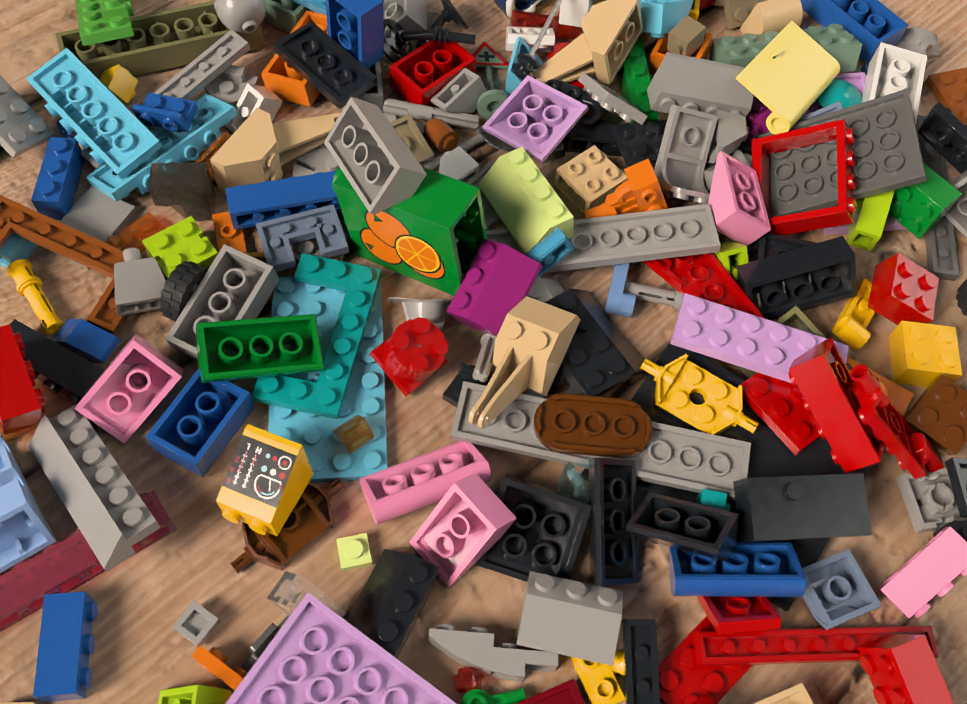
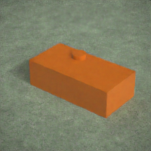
M306 10L291 33L312 21L328 34L327 16ZM278 54L274 55L261 73L265 87L282 100L311 107L320 94L312 84Z

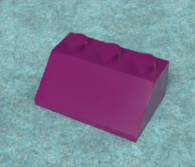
M484 239L446 312L467 327L497 337L507 313L528 296L542 265L506 244Z

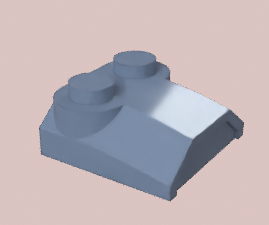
M849 549L802 568L807 580L803 599L814 619L826 630L858 618L882 606Z

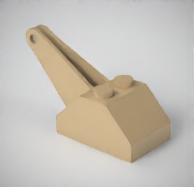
M256 108L210 159L219 192L226 195L225 188L280 180L283 175L281 166L323 144L341 113L272 123L269 113Z
M528 296L507 313L495 340L492 365L493 376L483 394L472 408L469 415V423L473 425L478 423L479 428L485 429L493 419L526 389L546 397L577 329L580 318L573 313Z

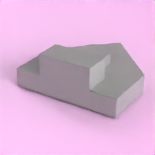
M230 65L204 88L208 95L234 106L238 103L247 84L258 85L259 79L258 76L247 75L245 67Z

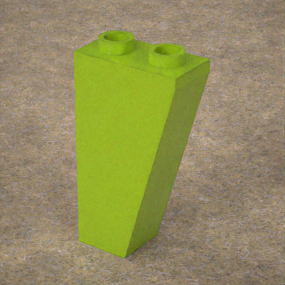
M895 190L856 200L857 208L853 212V224L849 225L846 238L849 245L871 252L882 236Z

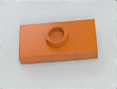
M229 211L212 214L219 252L225 244L240 252L247 253L243 229L234 230Z

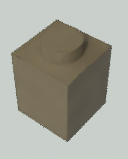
M687 15L669 31L667 50L671 53L691 56L704 43L706 26Z

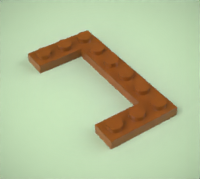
M0 195V249L13 233L113 278L87 318V322L115 335L127 316L117 317L115 305L114 264L124 262L123 251Z

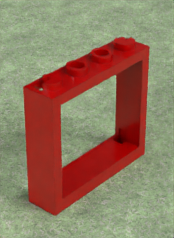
M844 119L752 139V169L756 170L771 230L767 233L787 235L853 224V212L857 208L855 197L852 196V190L856 189V178L854 173L852 174V167L856 165L854 151H851V144L855 143V138L853 136V128L849 129ZM837 140L838 206L769 218L770 154Z

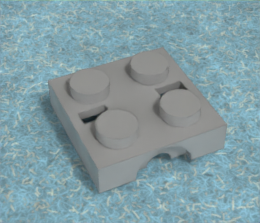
M946 468L926 474V476L915 479L910 473H902L896 478L916 534L937 531L949 522L967 520V518H962L959 515ZM920 500L922 506L918 507L917 501Z

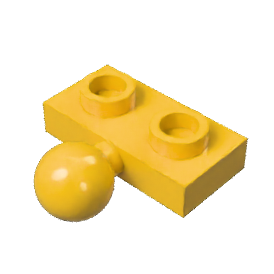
M623 649L615 653L613 666L570 657L591 704H619L625 701L623 692L614 676L617 673L624 675Z

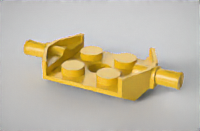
M687 354L668 363L664 367L658 366L647 358L642 363L640 369L655 376V405L703 433L718 435L731 426L736 427V425H739L753 434L759 423L741 412L742 386L739 385L736 388L687 360ZM698 392L703 395L705 402L701 405H696L690 401L689 394Z

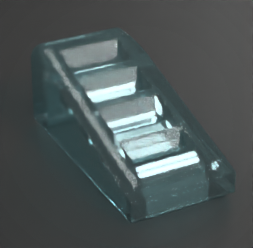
M571 462L565 464L557 486L558 490L562 494L588 503L589 493L584 481Z

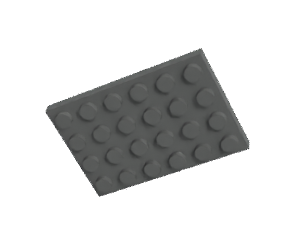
M908 88L796 123L789 130H797L842 119L845 120L849 129L853 128L855 143L851 144V151H854L856 165L852 167V174L854 173L856 178V189L852 190V196L856 200L927 181ZM771 132L755 136V139L774 134ZM837 140L770 154L769 218L838 205Z

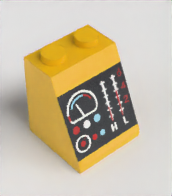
M248 424L244 429L216 500L223 512L222 516L236 524L239 521L249 524V527L259 534L266 535L268 532L278 536L314 474L303 445Z

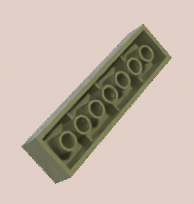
M214 0L132 17L131 22L134 36L83 46L79 29L55 34L59 51L62 52L68 48L100 80L104 70L116 65L127 69L132 76L188 65L229 32L230 29L220 21L214 8L216 1ZM261 24L252 33L236 32L249 43L250 50L248 51L265 48Z

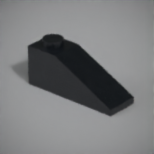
M583 115L580 119H589L593 115ZM602 119L591 125H583L578 121L567 134L566 152L583 153L595 145L607 156L622 157L611 133L613 125Z

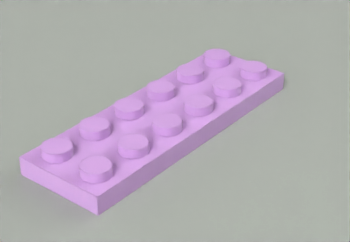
M685 293L680 304L670 344L791 383L788 372L794 359L827 338ZM834 341L846 364L849 346Z

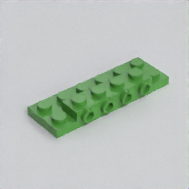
M76 0L79 34L83 46L134 36L130 17L135 16L132 1Z

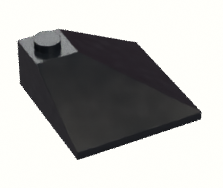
M505 474L498 498L516 516V520L502 537L478 560L477 566L525 582L528 581L530 571L569 580L592 505L537 483Z

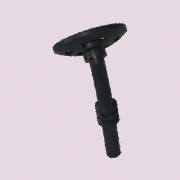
M441 0L444 9L440 11L441 14L429 30H434L435 27L439 30L446 22L449 23L451 21H454L466 30L469 29L451 1ZM419 40L416 49L430 40Z
M392 19L383 20L384 55L393 63L408 55L406 51L408 45L409 53L413 51L412 40H433V42L438 40L439 43L444 41V44H447V42H457L475 45L476 35L450 32L448 29L443 31V28L438 30L437 27L434 30L405 31L398 22ZM386 26L391 29L389 38L385 37ZM391 48H392L396 53L401 54V57L398 56V55H396V54L391 50Z

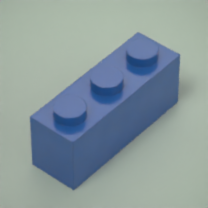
M50 137L31 198L37 212L54 220H62L71 210L85 163L80 154L82 150L76 139Z
M85 591L44 594L33 697L40 701L54 702L86 699V689L91 687L92 671L91 668H88L89 655L93 654L95 649V638L91 631L92 621L97 619L98 606L96 601Z

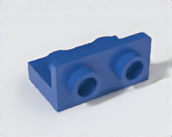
M149 92L143 105L134 104L132 107L136 117L143 125L163 127L173 132L177 130L188 132L198 109L195 101Z

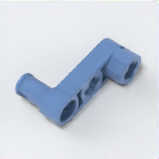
M629 263L612 265L614 271L605 312L631 318L636 295L623 292Z

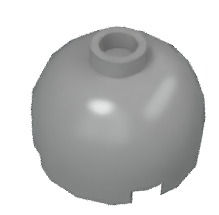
M216 0L214 3V8L220 21L231 31L252 33L262 23L266 14L264 0Z

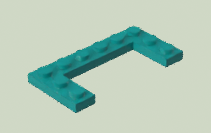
M302 253L294 275L295 281L346 292L323 362L324 370L320 371L317 383L283 375L258 377L252 399L254 402L338 419L382 273L381 269Z

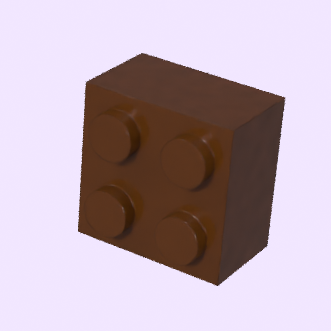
M941 374L932 380L905 414L904 418L916 433L924 434L934 446L949 456L956 455L967 442V391Z

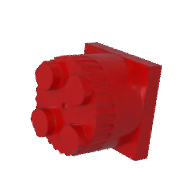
M417 317L399 324L392 335L372 350L369 355L403 395L407 397L448 363L445 356L448 352V342L444 339L445 336L437 326L427 318Z

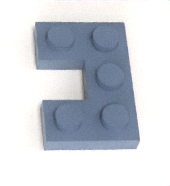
M334 204L256 223L266 262L274 267L275 272L296 267L290 244L316 238L323 258L349 253L348 244Z

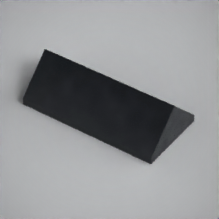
M590 459L589 504L592 505L589 514L590 583L595 586L638 583V541L636 536L626 531V524L637 510L636 460Z

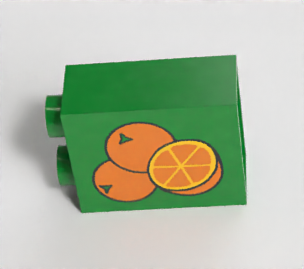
M339 167L333 177L332 188L337 195L344 216V224L349 231L356 255L455 296L483 240L487 239L480 188L422 167L427 175L413 196L374 215L369 213Z

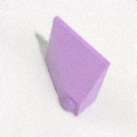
M527 75L482 128L484 131L516 149L523 147L529 156L543 163L586 113L588 106Z

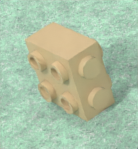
M594 145L557 168L554 185L584 214L585 210L605 203L606 196L614 193L616 188L628 179L624 171L618 168L609 160L604 152H601Z

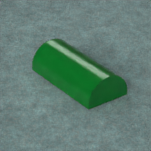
M316 314L196 323L197 357L202 383L320 372L324 370Z

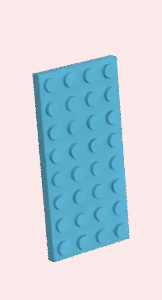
M278 277L279 281L274 288L271 317L316 314L324 362L346 292L297 282L295 277ZM381 279L339 418L333 419L269 405L268 432L303 445L314 473L309 481L310 483L332 482L338 477L342 482L359 481L362 477L387 468L384 371L369 355L372 350L383 343ZM320 372L283 376L317 383Z

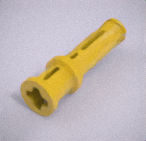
M27 259L13 261L7 266L6 273L16 282L17 292L26 297L45 332L49 335L58 333L64 324L42 290V280L33 273L31 262Z

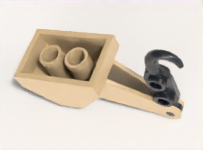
M606 0L593 5L588 14H585L582 18L581 28L583 33L533 71V78L594 110V115L589 119H580V124L591 125L597 122L602 115V107L599 102L590 98L583 89L567 82L579 79L584 72L587 75L595 73L597 81L608 85L611 84L643 30L640 0Z

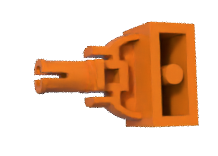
M649 159L625 168L624 171L628 180L619 185L614 193L607 195L605 203L585 210L586 219L668 209Z

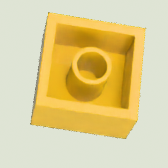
M901 321L888 336L892 378L895 384L928 387L932 380L941 374L952 382L957 381L962 376L956 327Z

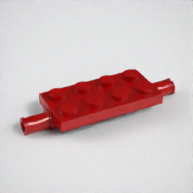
M864 364L853 367L850 371V376L855 383L852 386L853 393L861 406L857 409L859 418L864 425L869 424L873 435L878 441L882 440L889 455L896 456L903 471L908 470L915 479L926 476L925 468L929 473L942 469V459L932 449L931 443L924 434L914 432L911 425L890 401L887 388L879 378H875Z

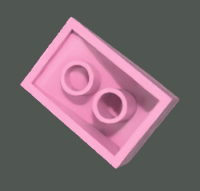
M723 151L719 152L708 201L716 230L730 237L733 241H738L748 246L771 230L756 170Z
M135 334L74 409L125 444L180 380L183 369L139 335Z
M474 473L454 482L409 543L425 561L439 567L440 579L450 588L502 537L516 520V516L482 479Z

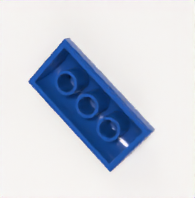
M737 543L728 562L713 560L706 556L669 547V577L673 596L803 597L807 580L792 543Z

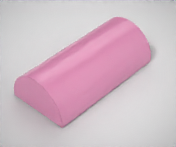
M458 441L359 479V483L376 525L441 501L454 482L474 473L484 483L490 482L491 472L488 461L474 444Z

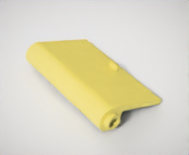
M791 21L746 66L736 79L772 111L767 117L766 126L775 135L788 132L836 78L840 72V65L835 58L797 24Z

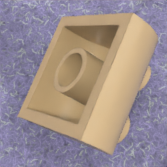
M767 0L757 3L740 27V31L742 34L752 33L755 35L764 34L766 31L781 32L791 21L800 27L803 15L801 0Z

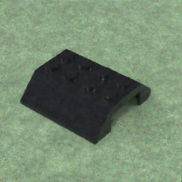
M570 288L544 302L573 313L580 318V322L548 391V395L556 393L566 384L569 388L564 392L565 394L600 397L624 382L631 386L648 375V372L640 369L644 360L589 291Z

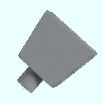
M138 248L124 250L122 252L124 262L114 264L117 317L160 309L161 291L166 280L156 259L153 257L142 259Z

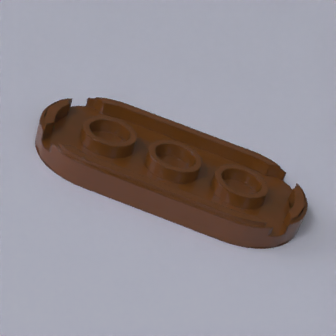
M565 393L554 394L543 401L536 409L533 420L536 437L542 445L552 451L612 458H630L641 453L649 443L653 430L651 418L634 401Z

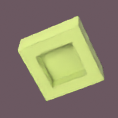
M367 533L336 539L342 572L373 566Z

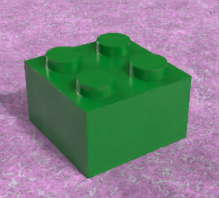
M925 163L923 164L927 181L895 189L888 212L890 216L918 239H921L938 225L962 195L961 192Z

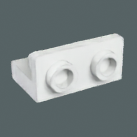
M506 26V51H513L516 38L521 37L532 48L542 28ZM553 28L547 29L536 52H551V46L555 44Z

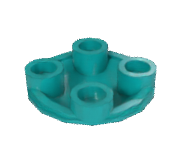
M835 78L815 102L824 108L840 101L844 109L862 103V97L854 85L848 81Z

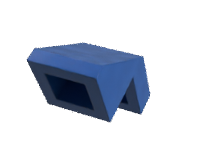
M68 319L52 339L65 348H73L88 361L105 363L121 341L118 337L83 319Z

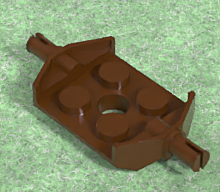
M338 477L325 488L323 486L318 487L309 482L291 512L296 517L295 524L288 528L283 527L278 536L268 532L266 535L259 534L253 531L249 524L242 522L246 547L243 548L245 552L230 563L234 570L239 574L251 562L257 561L282 571L284 569L283 565L330 526L334 528L335 524L330 500L336 493L345 488L342 480L340 481Z

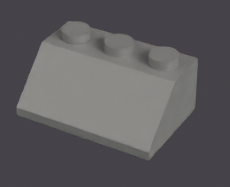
M530 571L523 597L516 645L613 666L622 618L623 591Z

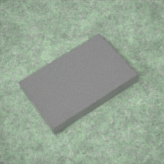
M91 186L60 222L110 245L137 213L135 206L123 200L116 202L100 192L96 187ZM66 258V259H68V260H70V261H72V262H74V263H76V264H78V265H80V266H82V267H84V268H86V269H89L88 267H86V266H84V265H82V264H80V263H77V262H75V261H73V260H71V259H69V258Z

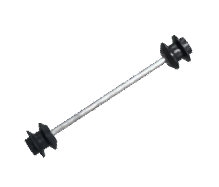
M562 0L556 1L530 53L517 55L519 64H512V68L518 78L524 80L527 75L534 77L532 69H538L539 64L533 56Z

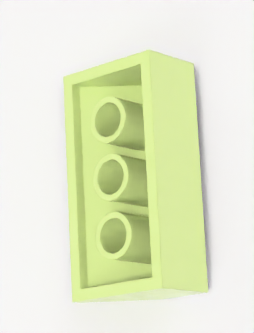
M520 147L500 156L480 181L479 188L524 255L557 227L569 239L574 237L573 215L524 148Z

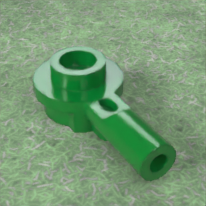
M523 687L491 696L481 689H472L463 696L461 704H514L525 700L526 697Z

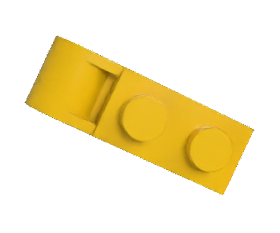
M866 278L858 281L857 296L848 299L832 329V333L852 350L861 348L871 335L866 328L875 311L868 308L872 283Z

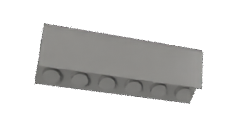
M77 404L50 420L44 413L29 448L100 564L108 572L136 553L132 547L133 545L161 527L87 418L74 409Z

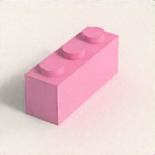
M945 527L880 585L878 589L907 618H911L913 615L919 618L931 607L928 601L936 594L939 597L944 596L954 587L951 581L957 575H967V542L954 529Z

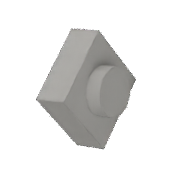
M193 601L172 628L199 647L203 645L221 621L196 601Z

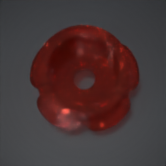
M477 668L458 669V674L452 677L456 692L467 693L472 689H482L481 680L484 679V675L477 673Z

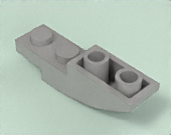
M440 624L436 626V629H429V642L441 653L462 666L486 676L522 682L525 677V670L554 672L558 667V654L534 648H531V650L518 649V645L513 643H500L499 647H493L494 634L487 633L485 628L470 627L468 631H457L455 626Z

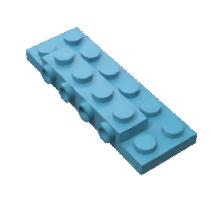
M68 48L64 49L26 78L30 85L46 100L47 104L44 107L54 118L60 116L62 119L59 122L68 133L71 134L75 131L77 135L74 138L85 150L88 147L93 150L89 154L100 166L105 163L121 179L163 147L160 141Z
M205 93L195 100L198 109L188 132L178 130L173 132L163 127H157L151 133L160 141L163 147L123 179L104 164L86 176L87 181L91 186L96 187L100 192L116 202L126 198L132 190H136L142 195L155 190L159 186V182L166 177L177 174L180 167L184 164L196 160L202 151L218 144L219 139L223 137L219 128L227 125L231 119L238 115L234 106Z

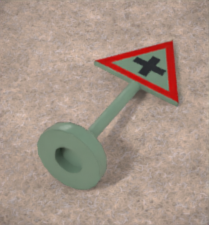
M484 41L472 56L476 58V67L485 68L488 91L478 98L477 109L481 117L489 120L508 98V95L502 90L494 89L491 68H508L509 64Z

